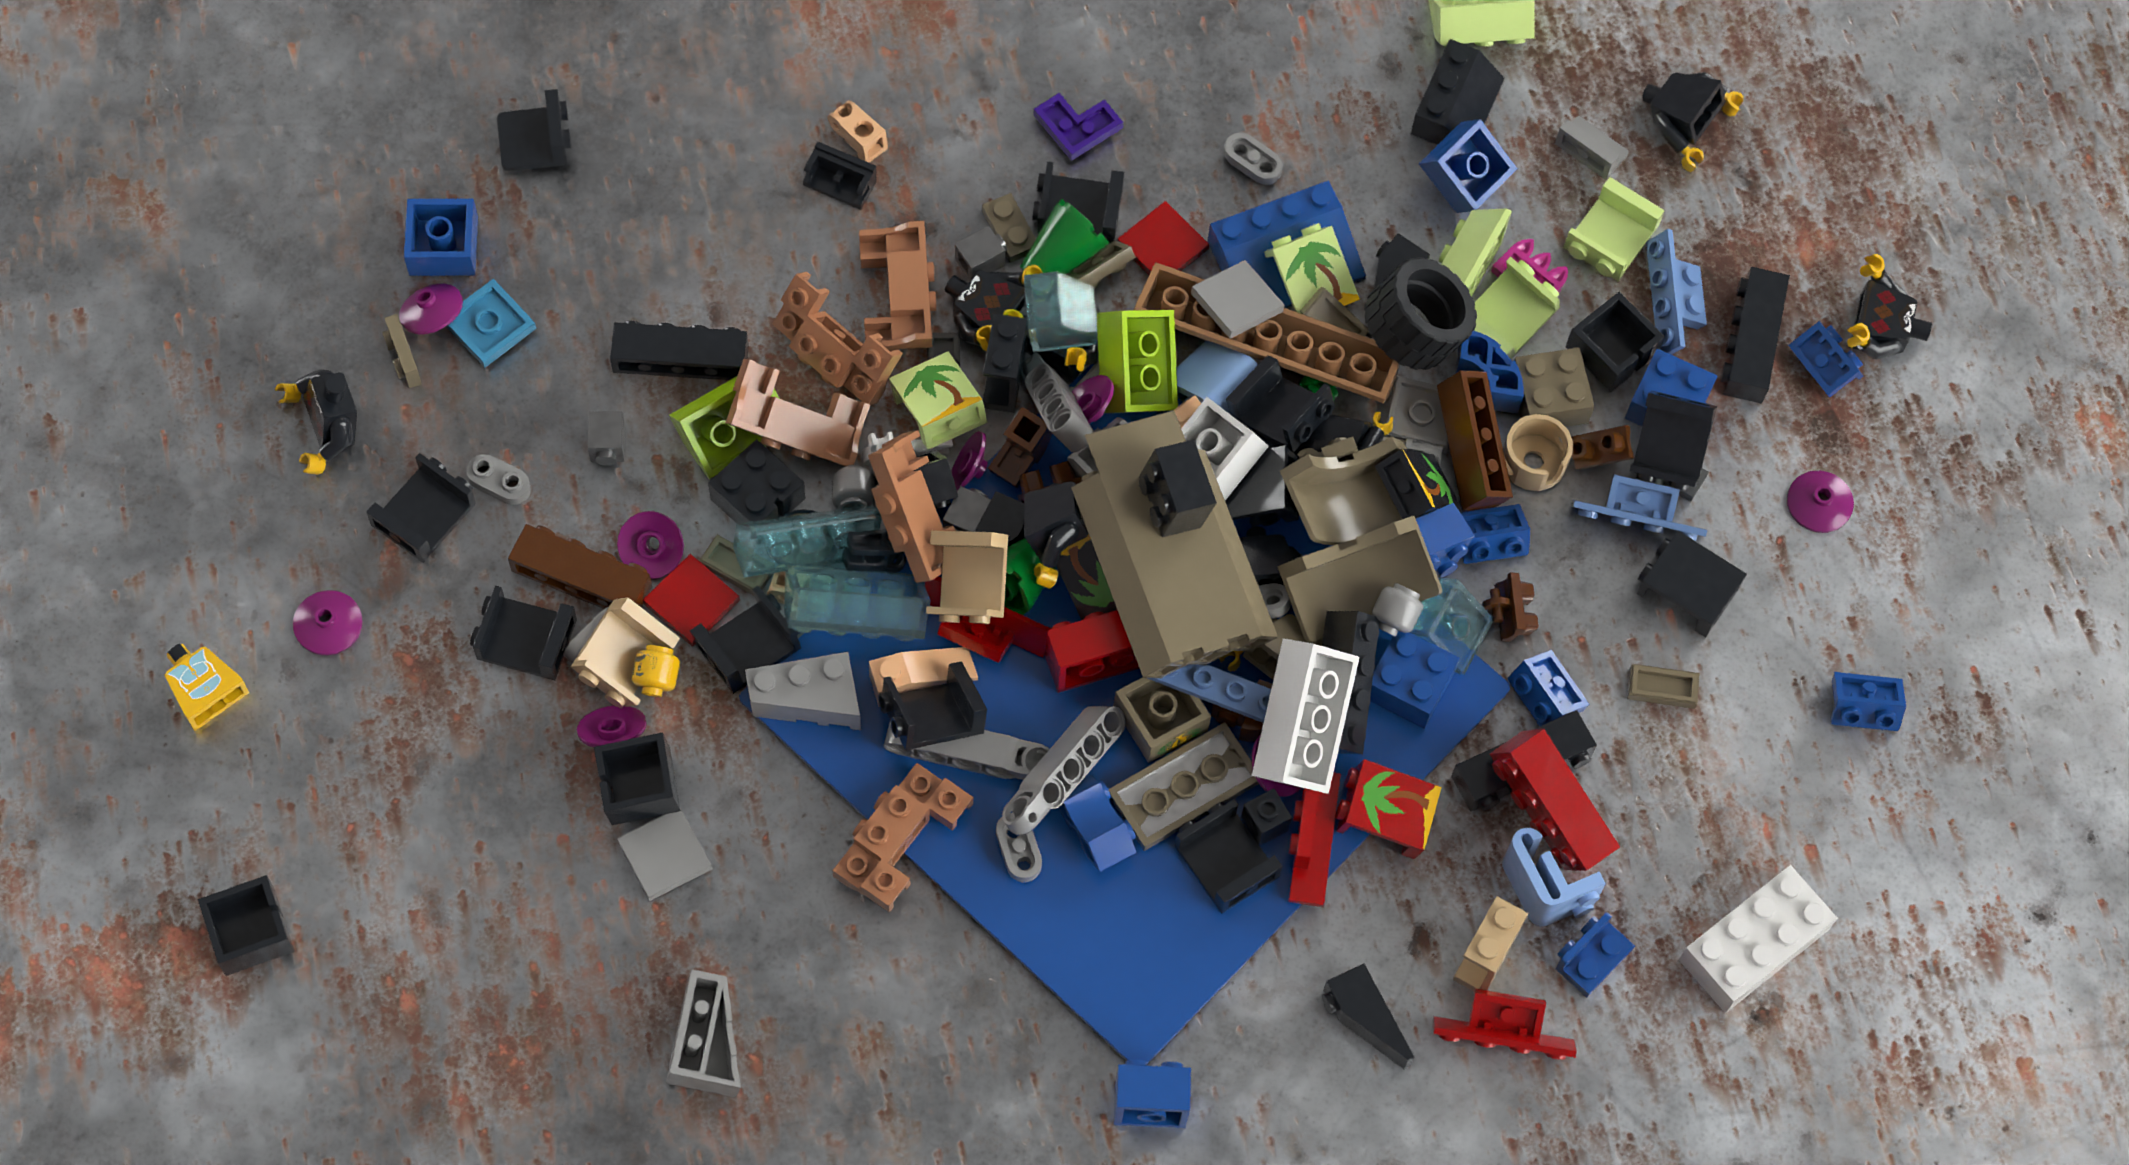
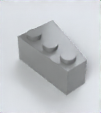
M848 652L745 670L753 717L792 722L803 720L818 722V725L829 726V724H835L861 730L860 712Z
M691 969L686 984L666 1083L736 1098L741 1089V1083L738 1076L737 1052L732 1029V1013L727 976Z

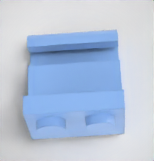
M1206 340L1176 367L1178 398L1181 400L1186 395L1188 396L1184 400L1186 401L1196 395L1202 403L1208 397L1229 413L1226 398L1258 364L1244 353Z
M1533 828L1518 830L1514 834L1505 853L1502 867L1525 912L1528 913L1529 920L1533 924L1543 927L1573 914L1575 918H1579L1593 911V906L1600 899V894L1606 885L1600 871L1568 885L1551 851L1541 854L1536 866L1534 865L1532 859L1543 838L1541 833Z

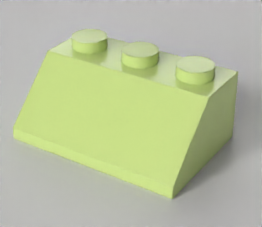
M1428 0L1434 38L1440 45H1444V48H1446L1449 39L1462 44L1475 43L1476 46H1492L1494 41L1506 40V43L1521 44L1525 42V39L1535 38V0Z
M1506 208L1472 210L1466 221L1460 219L1453 233V237L1456 238L1453 245L1446 244L1438 261L1442 263L1441 265H1445L1454 274H1457L1463 284L1467 286L1471 297L1503 242L1512 213L1511 210Z

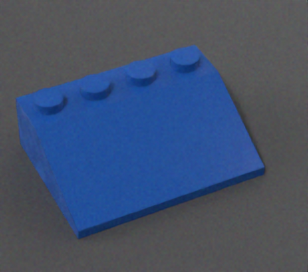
M1329 180L1210 223L1207 242L1221 271L1246 260L1283 302L1284 308L1291 307L1292 303L1274 257L1266 258L1264 251L1272 249L1273 245L1271 242L1290 235L1291 239L1294 240L1303 236L1301 230L1319 223L1321 228L1332 226L1353 282L1356 283L1366 279V274L1344 210Z

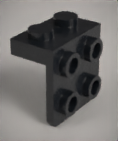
M558 89L545 90L546 107L507 111L497 115L503 170L517 171L568 165L566 149L572 148L570 130L563 127V121L569 120L566 101H560Z

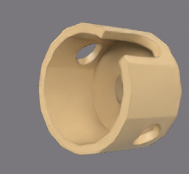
M1533 414L1522 417L1514 423L1503 446L1509 479L1513 484L1532 491L1549 489L1562 479L1573 452V440L1569 430L1559 420L1549 415ZM1531 453L1537 454L1542 458L1543 465L1536 469L1530 468L1525 463V456Z

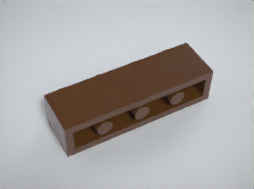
M1460 370L1439 383L1437 390L1461 506L1466 511L1494 508L1513 498L1488 376L1487 372Z
M525 524L508 557L512 572L602 609L609 607L614 599L627 597L642 608L643 599L652 589L650 574L642 566L635 563L627 565L619 562L615 556L606 551L600 550L597 553L587 549L582 542L576 539L568 538L565 540L555 536L552 530L540 525L535 528Z

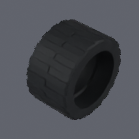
M1417 257L1416 259H1407L1401 263L1368 295L1364 307V317L1371 337L1374 338L1377 346L1389 358L1394 359L1404 367H1410V369L1428 370L1439 365L1472 335V331L1476 327L1477 311L1475 310V303L1469 293V289L1463 284L1457 274H1454L1448 267L1439 264L1435 260ZM1411 304L1417 307L1425 315L1429 323L1418 315V313L1415 311Z

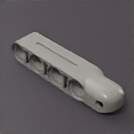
M1038 352L1033 353L1022 365L1023 373L1026 377L1025 385L1048 430L1071 452H1078L1086 447L1088 443L1085 435L1093 433V430L1069 385L1059 376L1057 371L1051 369L1045 363Z
M1089 706L1079 714L1025 777L1018 792L1004 807L1002 818L1010 832L1016 835L1029 833L1051 809L1058 808L1063 804L1125 729V715L1120 708L1115 706ZM1011 811L1014 813L1015 816L1013 821L1009 819V814Z
M890 723L883 745L886 750L898 755L998 778H1018L1022 780L1025 779L1049 751V748L1043 744L984 730V734L905 750L899 737H894Z

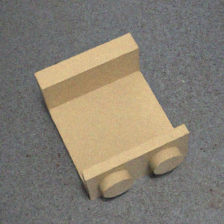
M931 531L930 544L944 546L940 607H926V614L939 615V622L960 623V616H969V623L990 624V617L1004 618L1008 535L994 532Z
M630 598L614 599L572 663L571 668L579 673L578 678L583 683L602 690L606 694L604 696L605 699L612 705L619 708L623 706H637L640 699L634 693L639 686H636L632 681L636 654L639 651L646 650V645L674 649L680 637Z
M1496 896L1463 956L1464 959L1452 980L1473 992L1475 988L1488 990L1528 913Z

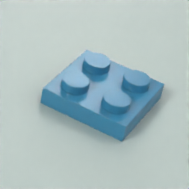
M494 279L465 299L459 315L446 326L484 368L537 329L535 322Z

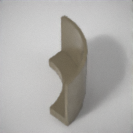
M1391 436L1376 445L1352 453V460L1338 462L1337 457H1316L1307 454L1280 470L1312 541L1325 545H1339L1355 539L1357 536L1402 520L1375 465L1400 449H1407L1404 443Z
M1415 516L1393 522L1357 536L1355 539L1339 545H1333L1278 566L1307 643L1323 638L1326 611H1360L1372 615V609L1384 587H1394L1395 583H1398L1420 594L1419 601L1427 600L1442 593L1441 584Z

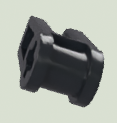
M886 529L848 533V548L844 549L842 554L844 566L848 571L896 573L904 568L906 563L905 552H894Z

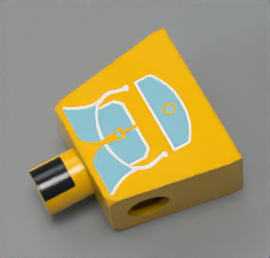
M181 643L172 647L166 655L174 667L166 671L164 676L194 731L249 693L243 679L205 646L191 654L186 646Z

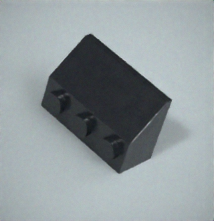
M1449 39L1415 114L1411 135L1438 145L1460 122L1481 119L1485 125L1505 78L1480 50Z

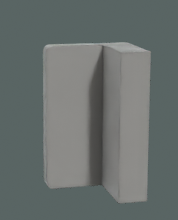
M1580 116L1576 117L1573 122L1568 119L1559 129L1555 142L1557 146L1605 180L1610 177L1629 153L1626 148Z

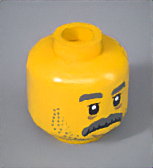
M646 645V650L639 651L636 654L632 681L636 686L642 687L641 694L662 697L663 691L668 692L675 689L680 660L673 655V649Z

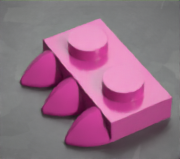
M1533 239L1518 241L1492 266L1491 272L1499 277L1507 269L1506 261L1510 257L1517 263L1523 260L1534 270L1535 274L1533 277L1541 284L1545 281L1550 283L1558 293L1561 292L1568 277V267L1566 266L1556 267L1547 272L1551 263L1550 253H1540L1530 258L1534 249Z

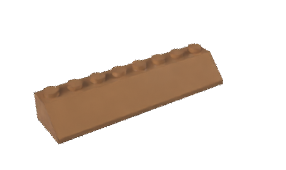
M1156 262L1133 309L1174 310L1175 329L1261 360L1269 355L1278 360L1280 367L1381 403L1388 399L1400 367L1397 361L1389 358L1377 346L1375 340L1286 308L1283 309L1282 313L1230 339L1191 294L1192 286L1204 281V279Z

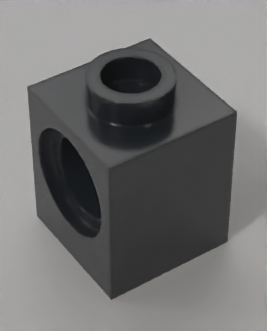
M1273 788L1245 803L1241 819L1256 842L1261 846L1287 832L1292 816Z

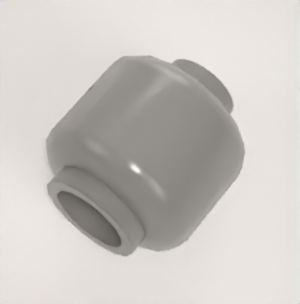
M849 465L838 470L832 479V502L834 507L844 515L852 517L863 515L870 510L875 503L871 491L872 488L876 487L874 475L859 465Z
M1395 583L1394 587H1384L1372 609V615L1376 616L1380 621L1379 629L1395 637L1398 631L1403 633L1411 632L1423 610V604L1418 600L1420 594L1398 583Z

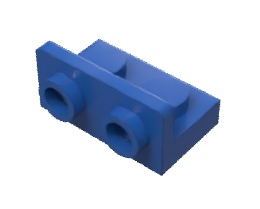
M1818 321L1788 346L1825 393L1831 397L1853 379L1857 378L1860 380L1864 376L1859 370L1863 363L1852 350L1847 353L1844 352L1839 345L1843 339L1832 325L1825 328Z
M1520 504L1467 511L1461 514L1475 534V537L1467 547L1469 551L1462 557L1464 564L1529 554L1530 527Z
M1552 650L1523 660L1508 677V681L1539 726L1545 725L1575 710L1581 713L1590 705Z
M1834 672L1832 678L1834 708L1831 715V723L1833 725L1898 731L1900 729L1907 707L1902 679Z
M1608 912L1600 919L1593 916L1581 929L1584 936L1577 943L1571 939L1557 954L1561 959L1555 969L1586 998L1635 948V945L1609 922L1612 916Z

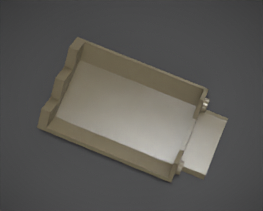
M1175 411L1086 434L1085 438L1098 471L1084 475L1082 482L1071 488L1143 678H1162L1188 664L1207 665L1232 651L1251 652L1278 638L1205 450L1198 449L1217 504L1202 527L1162 538L1159 527L1156 528L1151 521L1150 508L1154 506L1152 502H1149L1148 496L1142 494L1139 486V476L1154 449L1186 441Z

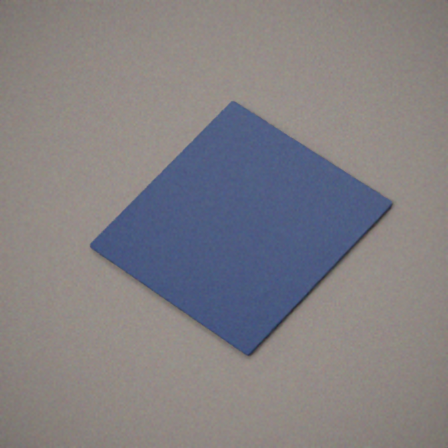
M1093 365L1085 369L1069 384V387H1075ZM1178 398V406H1179V405H1181V404L1183 403V401H1181V400ZM1170 411L1104 413L1100 419L1091 422L1090 426L1093 430L1097 428L1102 430L1117 417L1130 423ZM1040 413L1036 415L1039 418L1043 419ZM1052 433L1045 453L1038 464L1034 463L1029 472L1039 470L1044 487L1053 484V479L1049 466L1066 462L1068 456L1073 452ZM998 452L987 461V468L980 479L973 477L964 487L969 490L971 488L978 489L985 493L989 499L993 498L996 491L1015 500H1018L1017 495L1022 494L1020 485L1016 489L988 470L989 465ZM950 505L936 509L942 527L943 518ZM1300 515L1297 521L1285 522L1281 518L1278 522L1269 526L1258 525L1266 530L1267 535H1283L1288 546H1293L1303 556L1333 546L1312 541ZM1250 517L1233 520L1239 537H1247V531L1252 528ZM907 557L904 568L899 572L870 571L798 638L801 649L780 662L786 663L848 652L860 712L861 730L835 724H829V726L818 725V722L803 720L792 722L761 717L756 718L867 820L875 812L874 805L880 795L885 791L890 793L895 785L899 786L916 763L941 780L947 778L973 796L972 807L964 810L957 819V826L953 831L930 816L929 822L904 852V855L1126 1061L1141 1060L1148 1064L1303 905L1289 902L1295 856L1289 854L1291 834H1298L1299 822L1293 821L1296 800L1302 801L1303 788H1300L1293 795L1280 797L1292 816L1289 830L1260 846L1268 858L1275 855L1283 866L1280 877L1224 913L1220 912L1175 848L1178 832L1145 851L1136 838L1133 839L1132 842L1137 853L1100 872L1081 849V843L1076 831L1073 828L1069 829L1059 808L1051 809L1033 829L1042 857L1040 874L1030 882L1016 881L1007 871L996 838V825L1002 817L1004 807L1018 792L1023 780L1018 778H998L892 753L883 746L890 719L887 713H882L878 706L869 677V661L900 652L958 648L963 646L937 635L941 624L939 622V615L926 614V607L932 606L920 601L925 582L916 583ZM1057 566L1055 569L1058 571V578L1055 585L1051 589L1044 587L1032 609L1023 615L1049 628L1060 622L1068 621L1075 623L1081 621ZM1291 604V608L1286 614H1293L1296 617ZM1424 609L1410 633L1460 657L1456 671L1425 729L1370 701L1363 755L1337 754L1333 772L1341 774L1337 808L1340 801L1346 799L1349 788L1344 787V783L1351 767L1355 768L1363 759L1424 780L1510 691L1511 686L1507 680ZM1379 629L1375 668L1393 635ZM1011 644L998 663L970 650L978 675V680L973 681L987 708L984 730L1043 744L1049 749L1086 707L1113 706L1116 691L1143 677L1141 670L1136 669L1058 693L1045 655L1042 658ZM1244 652L1240 655L1241 663L1239 668L1232 672L1228 671V665L1235 660L1236 657L1227 656L1221 663L1218 658L1207 664L1254 683H1258L1260 679L1273 684V680L1243 657ZM746 687L740 693L739 699L741 704L752 713L748 688ZM1200 699L1211 715L1213 703ZM1211 717L1208 732L1221 725L1216 721V718ZM1237 725L1229 727L1252 761V750L1255 742L1239 740L1241 727ZM1125 727L1122 734L1090 770L1089 774L1098 781L1103 780L1108 789L1184 745L1148 763ZM1260 784L1235 798L1239 804L1237 815L1240 819L1244 804L1266 793ZM1108 799L1118 816L1123 820L1111 800ZM1335 818L1328 878L1371 835L1370 833L1354 827L1348 828L1343 834L1336 832L1339 820ZM1010 830L1007 832V835L1011 838L1019 836L1010 832ZM1021 861L1018 867L1022 870H1027L1031 865L1027 861Z

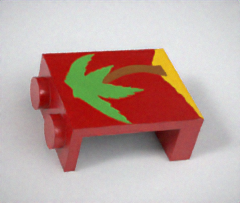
M1363 759L1355 768L1351 767L1344 783V787L1349 788L1346 799L1340 801L1335 818L1339 820L1336 832L1343 834L1348 828L1354 827L1403 845L1401 855L1415 859L1425 850L1442 787Z

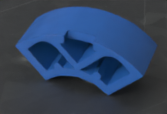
M1472 331V335L1458 347L1455 373L1460 370L1487 372L1495 411L1518 414L1524 397L1523 380L1515 360L1512 361L1500 348L1501 345L1480 332Z
M1088 773L1058 808L1069 829L1073 828L1076 831L1081 843V849L1101 872L1137 853L1132 842L1136 836L1130 823L1127 820L1123 821L1108 799L1111 798V794L1104 781H1098Z

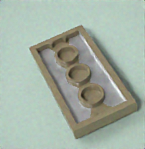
M1224 722L1109 789V792L1111 794V802L1123 820H1127L1130 823L1136 840L1145 851L1175 834L1188 821H1197L1207 815V811L1217 803L1224 802L1226 804L1259 785L1256 777L1252 776V761Z

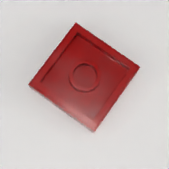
M1166 201L1117 238V241L1131 246L1136 257L1133 260L1148 275H1150L1155 262L1182 271L1209 249V243Z
M690 553L643 599V604L693 647L695 643L690 630L702 623L706 630L709 631L740 601V596Z

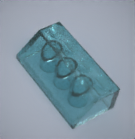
M865 505L736 524L733 548L744 578L843 563L842 554L843 550L848 548V533L880 530L882 518L877 507Z
M786 563L784 615L788 628L801 633H810L813 630L827 631L829 634L836 636L857 633L872 639L879 638L880 636H893L901 641L925 638L928 620L926 607H930L931 601L924 582L916 583L913 574L848 571L846 568Z

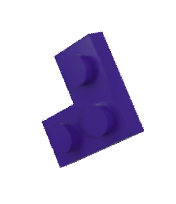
M1060 92L1035 107L1033 111L1034 117L1071 161L1123 129L1124 123L1105 99L1078 115Z

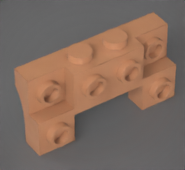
M910 221L883 229L859 230L861 269L887 267L890 317L864 318L865 340L869 335L879 333L883 336L880 343L890 352L897 349L932 347L930 311H936L935 291L929 292L928 282H934V263L927 262L924 221Z
M807 271L795 274L781 298L784 304L772 325L792 341L789 347L797 353L799 360L818 371L826 383L836 388L840 386L846 387L862 402L870 405L878 403L885 392L889 376L903 353L898 349L890 352L880 343L883 336L879 333L869 335L865 342L862 343L825 311L818 312L830 291L826 288L817 290L808 282L811 275Z
M743 359L733 387V391L736 394L725 422L726 424L762 437L760 443L778 450L781 444L792 448L791 455L810 461L812 455L844 467L854 465L858 455L862 428L870 404L834 392L826 416L782 399L772 397L780 371L760 365L750 359Z
M918 430L905 432L882 444L881 449L868 455L879 484L871 489L876 506L880 512L894 552H905L916 583L931 581L942 574L944 546L930 544L931 531H956L954 525L942 527L922 471H914L930 462L928 456L916 457L911 441L920 437Z
M916 763L899 786L895 785L890 793L885 791L880 795L874 805L875 812L868 820L863 818L858 823L852 834L854 836V843L832 870L833 877L845 886L863 894L890 913L894 907L893 902L903 889L907 890L911 885L910 878L897 870L894 865L929 822L930 816L953 831L957 826V819L964 810L972 807L973 796L947 778L941 780Z

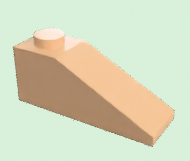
M965 647L908 651L869 661V677L878 706V695L882 693L884 677L891 676L899 693L946 684L949 664L962 661L972 681L978 680L970 650Z

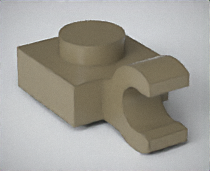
M1353 436L1350 438L1340 437L1330 441L1328 446L1322 447V452L1306 448L1301 450L1298 456L1302 458L1310 454L1316 457H1337L1338 462L1352 460L1351 454L1357 452L1358 448Z

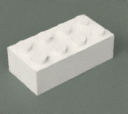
M1208 397L1205 398L1181 428L1186 441L1194 439L1197 449L1206 451L1224 500L1229 497L1269 447L1254 432Z
M1283 638L1252 776L1329 794L1359 662L1358 656L1312 643Z
M1789 865L1687 946L1678 960L1726 1014L1829 931L1838 917L1795 869Z

